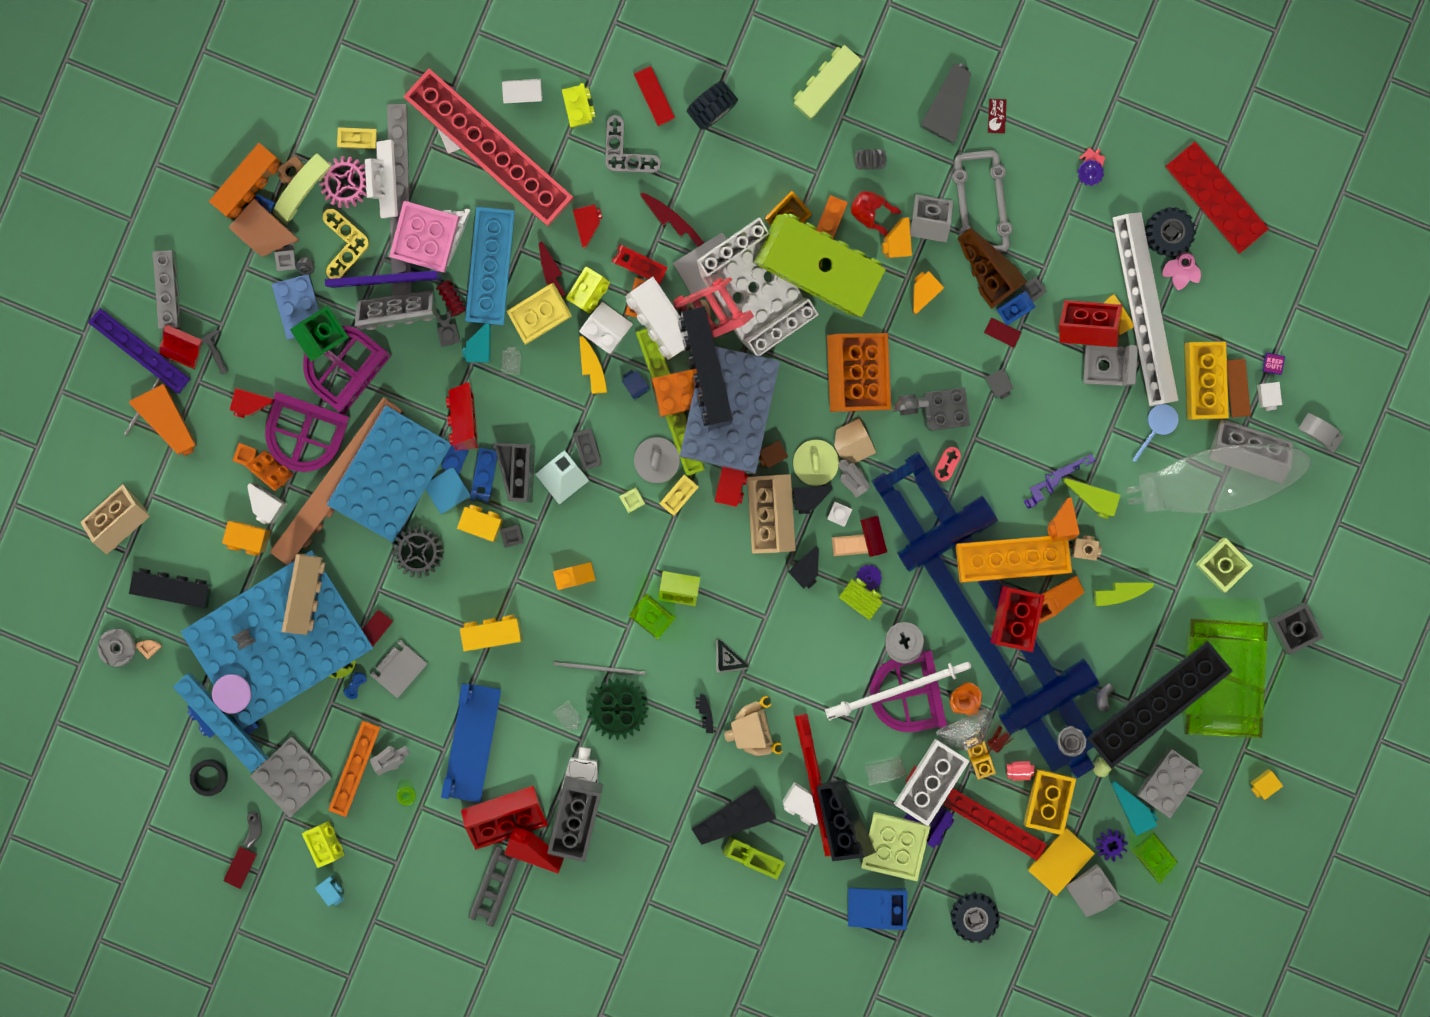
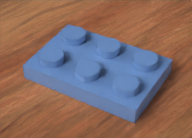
M309 274L272 284L287 340L295 338L290 331L292 327L319 311Z

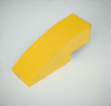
M580 336L582 375H590L592 394L608 393L605 376L598 357L586 339Z

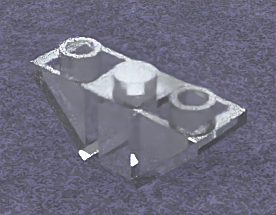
M985 708L979 710L976 714L961 718L949 726L942 727L936 731L939 741L944 745L966 751L983 743L993 719L989 709Z

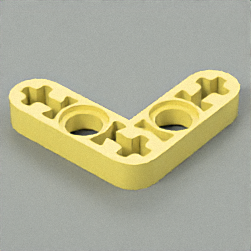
M327 209L323 213L324 223L348 244L328 265L326 274L330 279L343 278L365 253L370 242L362 232L338 211ZM329 213L331 215L335 213V219H337L339 222L341 221V219L344 220L338 225L337 229L334 228L335 226H337V224H335L333 221L328 222L329 218L327 217V215ZM344 225L351 227V233L348 236H344L341 233V228ZM364 238L365 240L363 243L365 244V246H359L356 249V251H358L359 253L358 255H356V253L353 250L349 249V247L352 245V247L355 248L358 244L356 240H362ZM346 252L353 254V260L350 263L343 261V255ZM338 260L343 265L347 266L345 269L341 267L338 270V272L340 273L339 276H331V268L336 269L339 266V264L336 263Z

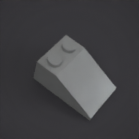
M723 232L673 263L691 294L707 287L700 276L697 260L727 240Z

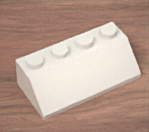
M654 277L625 296L628 306L637 313L638 321L645 325L651 340L656 341L663 357L669 360L684 350L682 340H684L683 337L685 335L684 332L680 333L678 321L681 317Z

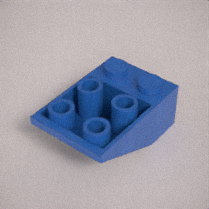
M848 888V926L907 930L906 888Z

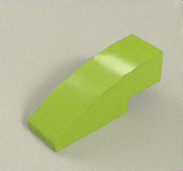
M1113 583V590H1094V606H1107L1131 600L1153 588L1154 583Z
M729 836L722 851L726 857L778 880L785 865L784 861L732 836Z

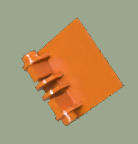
M265 450L245 466L274 491L279 487L283 488L294 475Z

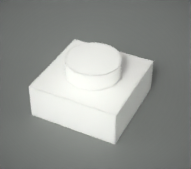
M834 502L827 519L845 527L852 509Z

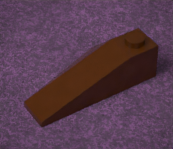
M972 227L958 237L965 258L969 260L973 270L971 273L978 281V290L991 309L1027 283L1016 266Z

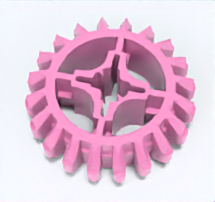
M341 156L340 163L337 158H334L335 165L328 162L332 167L326 176L322 178L325 182L319 183L320 187H326L321 190L322 194L328 193L325 199L328 201L333 198L331 200L332 205H335L338 201L339 208H342L343 203H345L347 209L350 208V202L356 207L357 203L355 200L358 199L362 203L363 199L360 196L363 194L367 197V193L364 192L366 189L365 171L362 172L365 169V165L362 164L358 167L360 161L357 159L352 163V157H349L346 162L345 157ZM350 167L349 171L347 170L343 175L335 173L340 168ZM355 171L360 176V187L353 183ZM331 178L335 179L338 183L335 194L331 190ZM337 178L345 179V180H346V178H348L347 181H348L353 187H351V186H349V185H348V186L345 185V187H342V186H343V183H342L339 179H337ZM347 190L356 192L350 197H340Z

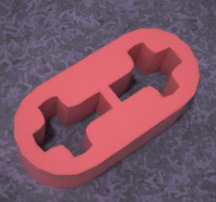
M949 447L943 452L934 471V475L939 481H947L952 476L961 457L960 451L957 448ZM955 451L957 458L952 459L950 464L947 463L949 459L947 452ZM947 465L948 468L946 472L948 473V476H943L942 478H940V473L938 472V470H942L944 466Z

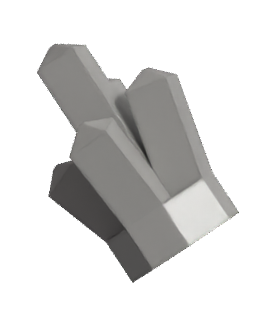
M840 460L838 467L844 473L841 475L840 481L855 497L862 495L871 487L866 481L862 470L857 468L854 463L849 464L847 460Z
M388 746L380 754L370 759L374 771L379 776L387 771L399 769L400 764L404 763V758L409 756V749L404 746L396 750L394 747Z

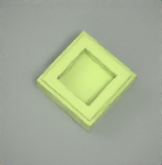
M636 487L619 496L628 513L645 504Z

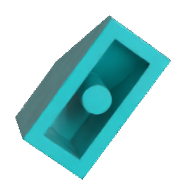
M486 323L466 342L462 355L463 358H466L467 363H490L491 324Z

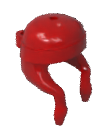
M872 191L860 192L855 197L851 206V214L857 221L868 229L878 230L885 236L889 232L884 227L874 224L875 210L883 205L894 214H901V211L897 207L891 206L885 197Z

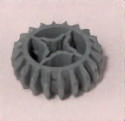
M415 526L414 533L411 528H407L408 535L402 531L403 539L396 537V541L400 542V544H393L394 548H398V552H392V555H398L399 557L393 561L394 563L401 562L397 568L405 567L403 574H407L410 570V577H414L415 572H417L418 578L422 577V572H424L426 577L429 576L428 569L433 573L436 572L433 565L440 567L441 564L437 562V559H444L443 556H438V553L444 552V549H438V546L442 545L443 542L436 543L435 541L439 536L435 535L432 538L433 530L426 534V527H423L421 532H419V527ZM422 536L428 539V541L422 545H417L411 538ZM407 542L411 552L409 556H407V558L404 559L403 548L405 543ZM432 545L434 554L430 562L426 556V550ZM414 547L417 549L423 548V552H421L423 553L422 557L419 555L412 557L414 552H416ZM419 559L425 564V567L415 568L410 566L409 563Z

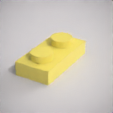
M338 128V148L376 149L377 129Z
M683 475L659 504L675 516L698 489V486L687 476Z

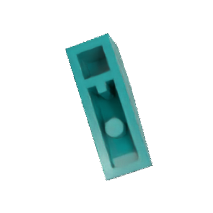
M1114 780L1110 781L1131 829L1136 836L1157 827L1155 821L1158 818L1154 810L1150 811L1147 806Z

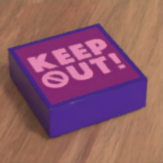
M1265 353L1262 372L1282 375L1285 356Z

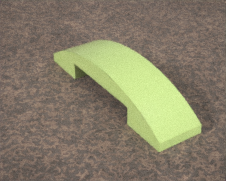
M318 153L315 154L286 187L272 213L285 225H288L297 213L298 206L316 182L321 181L332 166Z

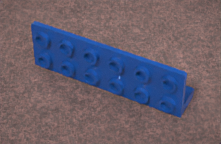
M462 683L454 737L441 798L449 799L452 797L473 802L481 801L500 700V689Z

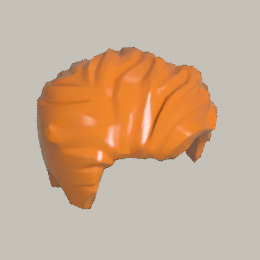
M967 682L956 688L949 698L952 711L966 715L978 713L982 702V693L979 687L975 686L974 683Z

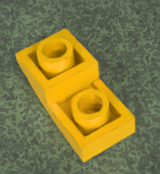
M979 735L965 740L964 743L977 779L996 774L983 736Z

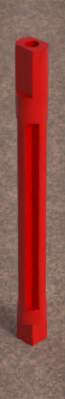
M807 713L794 716L822 837L824 854L827 857L831 856L816 788V786L822 784L808 715Z

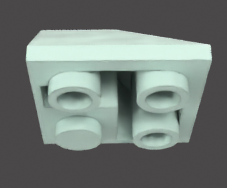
M565 450L535 474L558 504H561L589 481Z

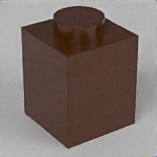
M778 440L760 451L759 461L763 467L766 465L767 468H770L786 459L788 455Z

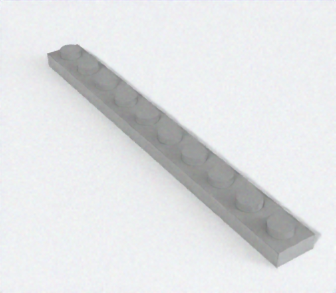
M387 104L388 140L394 141L398 212L397 217L390 218L391 248L403 202H410L407 104ZM391 257L392 274L412 273L411 263ZM412 282L392 283V296L412 293Z

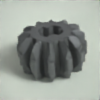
M866 149L855 152L854 163L858 170H874L886 167L887 156L886 151L883 149Z

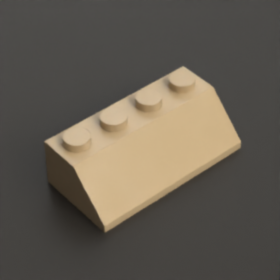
M791 474L748 477L752 554L796 551Z
M305 554L296 555L282 632L308 635L309 631H313L315 620L312 619L313 612H317L318 608L316 594L321 591L322 582L319 579L320 574H324L326 565L323 562V558Z

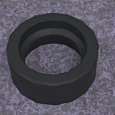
M205 759L197 763L190 773V784L193 790L202 796L218 794L225 788L228 781V773L225 766L214 759ZM210 766L219 772L220 781L215 788L206 789L199 784L198 773L204 767Z

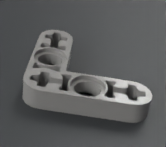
M616 115L611 116L607 120L605 156L607 169L612 172L628 173L658 172L661 168V161L657 156L623 154L624 121ZM615 119L618 123H621V126L617 127V133H621V136H609V132L613 133L614 131L610 123H613ZM618 139L620 141L619 148L612 149L609 146L610 140ZM616 158L618 162H622V158H626L625 169H621L622 164H617L616 168H612L609 161ZM631 158H635L639 162L638 167L635 169H631L628 166V161ZM641 158H645L644 163H649L651 159H654L658 166L650 169L649 165H644L645 169H641Z

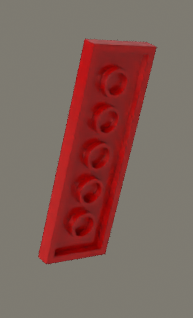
M1193 142L1165 166L1167 171L1238 254L1242 253L1269 230L1196 142Z

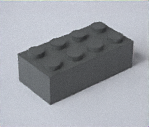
M565 776L547 854L585 862L603 784Z

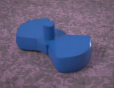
M362 672L353 673L352 681L350 680L349 686L343 690L344 695L348 699L358 697V687L367 681L365 674Z

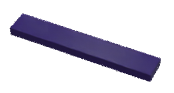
M424 271L325 279V286L340 288L441 280L442 273L440 271Z
M101 308L88 322L176 393L180 394L191 381L189 377Z

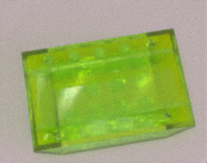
M1190 618L1186 636L1185 657L1208 640L1233 672L1182 712L1185 734L1262 738L1268 622Z

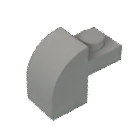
M1310 413L1306 415L1298 428L1308 438L1319 442L1328 451L1333 453L1344 438L1338 429Z

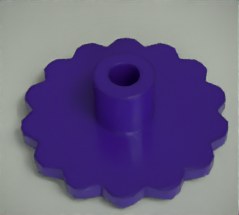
M1096 160L1084 161L1079 166L1078 178H1080V182L1084 183V185L1093 186L1102 181L1104 169Z
M865 565L857 571L855 579L859 578L867 584L866 588L872 591L881 584L882 577L877 567Z

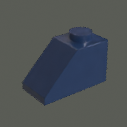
M630 370L623 375L622 383L634 400L650 391L638 370L635 372Z

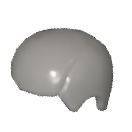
M1069 726L1058 735L1057 745L1063 754L1075 757L1080 755L1086 748V737L1082 730Z

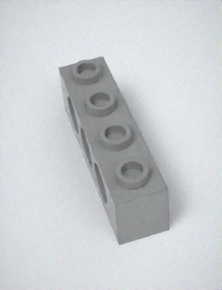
M172 250L153 252L158 329L164 330L166 325L182 329L176 252Z

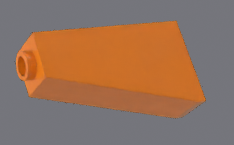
M165 384L129 401L130 405L177 454L187 456L194 452L193 448L197 447V444Z

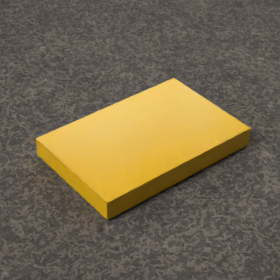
M1065 827L1064 834H1059L1040 855L1039 859L1035 860L1027 870L1057 896L1095 853Z

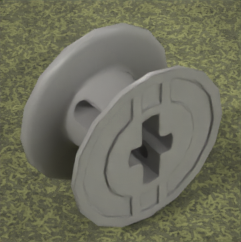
M902 622L895 624L886 635V652L896 662H913L920 656L923 650L924 639L922 632L912 623ZM902 636H904L905 641H908V649H905L904 644L900 645Z

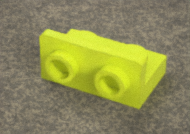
M581 83L579 86L562 89L570 127L593 123L592 118L596 116L593 106H589L588 99L591 98L589 87L585 88L584 83Z
M585 267L565 299L591 314L596 309L602 295L608 290L610 282L603 276Z
M329 821L302 833L317 868L344 856L343 848Z

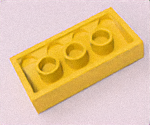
M1226 342L1184 343L1187 420L1229 418Z

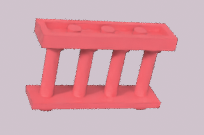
M721 277L712 282L711 286L686 297L681 295L673 300V307L675 309L679 308L683 312L689 310L686 304L691 302L695 308L704 307L699 299L705 296L720 320L719 324L713 323L707 313L713 338L745 325L754 317L751 310L744 313L739 311L725 286L732 281L731 277L724 280ZM719 291L733 314L732 318L726 317L712 294L713 292Z

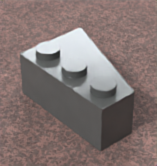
M493 443L508 501L533 502L535 445Z

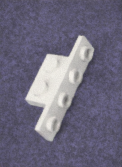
M378 141L376 143L377 159H365L367 198L379 199L381 218L397 217L394 141Z

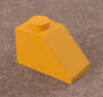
M909 217L900 218L884 238L881 248L885 258L912 256Z
M929 271L926 274L921 272L914 279L916 281L913 285L912 313L914 315L944 289Z
M591 562L553 571L557 590L596 581Z

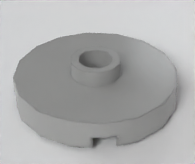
M116 628L106 631L99 639L97 649L99 657L107 665L113 667L127 665L136 654L135 640L124 629ZM117 644L120 645L119 651L116 649Z

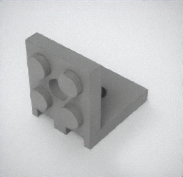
M1085 345L1083 384L1135 385L1138 346L1106 347ZM1101 360H1105L1109 364V368L1106 371H1101L1098 367Z

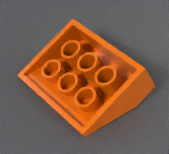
M888 333L827 335L830 412L891 410Z

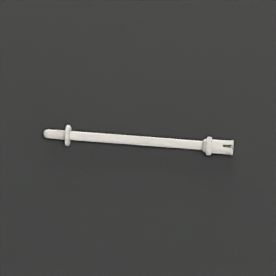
M965 662L954 667L951 663H948V669L851 703L843 701L840 705L825 709L827 718L830 721L843 715L849 716L852 710L948 676L957 679L956 674L970 669L971 663Z

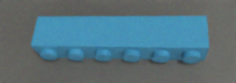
M192 673L186 674L173 686L178 694L251 773L269 758L252 738L240 728L229 713L221 711L214 704L212 695Z

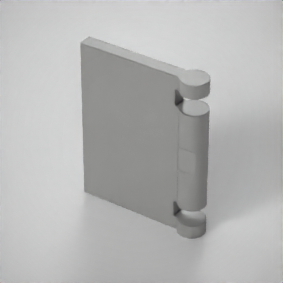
M401 640L398 644L403 647V650L400 651L394 646L376 667L382 674L379 677L374 672L370 674L396 698L403 693L428 664Z

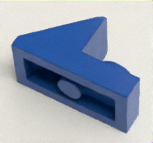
M1025 291L998 308L997 311L1005 324L1009 325L1036 306Z

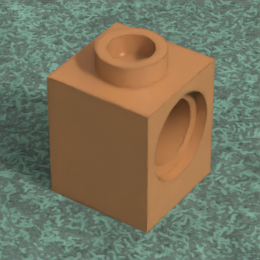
M295 155L277 168L280 172L278 177L283 184H289L303 168L304 164ZM291 167L296 168V174L293 177L287 175V171Z

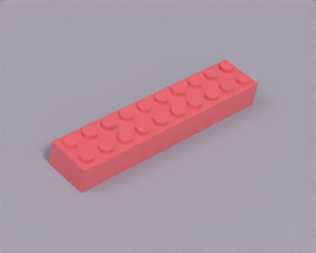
M430 68L404 95L407 102L548 228L574 200L572 195Z

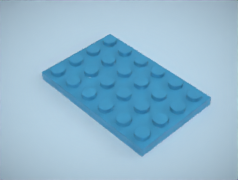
M385 405L326 504L380 536L394 542L450 449V442Z

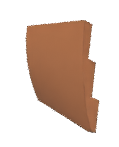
M255 199L250 202L229 226L241 240L262 257L271 254L275 250L282 249L283 246L299 241L288 228Z

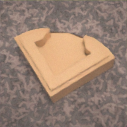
M145 640L136 644V648L147 660L163 647L160 643L153 640Z

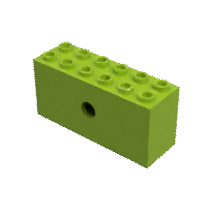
M784 213L783 215H776L768 231L770 234L765 237L753 264L850 316L862 317L886 270L881 266L882 263L873 258H865L866 254L859 250L848 249V244L840 240H832L833 236L826 232L815 231V226L799 222L800 218L793 214L788 215Z

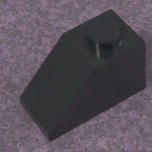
M794 487V510H799V514H810V510H814L833 490V487Z
M815 546L788 571L803 589L805 587L809 589L817 582L815 578L818 576L819 548Z

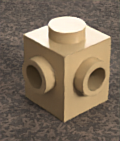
M1083 535V539H1074L1071 557L1097 561V557L1101 555L1102 546H1099L1098 541H1094L1095 537Z

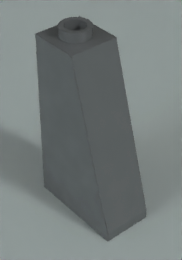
M960 63L953 65L920 125L921 128L952 145L957 139L971 72L968 71L969 68Z

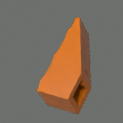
M1077 576L1042 593L1045 597L1039 624L1056 616L1085 593Z

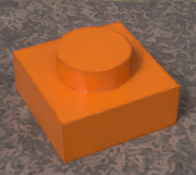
M239 443L232 461L246 466L256 457L258 450Z

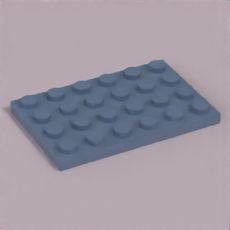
M715 346L733 421L729 426L708 430L707 426H703L701 418L703 408L698 406L696 397L698 396L697 393H699L698 388L694 389L679 457L755 474L780 361Z

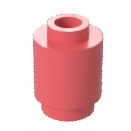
M1017 761L1006 764L1007 779H1012V781L1031 780V776H1034V765H1030V761Z

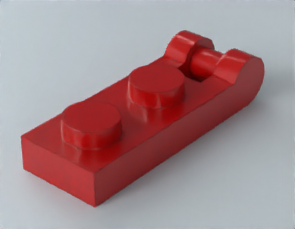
M619 245L616 257H613L612 263L648 280L654 277L660 285L668 267L623 245ZM625 254L630 256L628 263L623 261Z

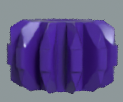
M1107 829L1108 835L1100 832L1103 838H1096V841L1101 844L1095 846L1096 849H1101L1098 855H1104V860L1106 861L1111 856V860L1115 862L1116 855L1122 859L1123 856L1120 852L1127 853V849L1122 847L1128 845L1127 841H1122L1125 835H1119V830L1117 829L1113 835L1111 829ZM1113 842L1116 846L1115 848H1110L1107 844Z

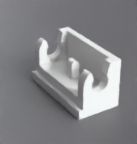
M541 79L502 81L503 103L542 101Z

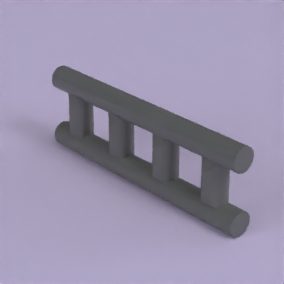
M495 846L468 917L472 920H476L477 915L488 919L486 925L491 927L495 924L519 861L516 858L502 855L503 848ZM498 861L509 865L505 876L494 872ZM491 879L502 883L498 894L487 890ZM484 897L495 901L491 911L480 908Z

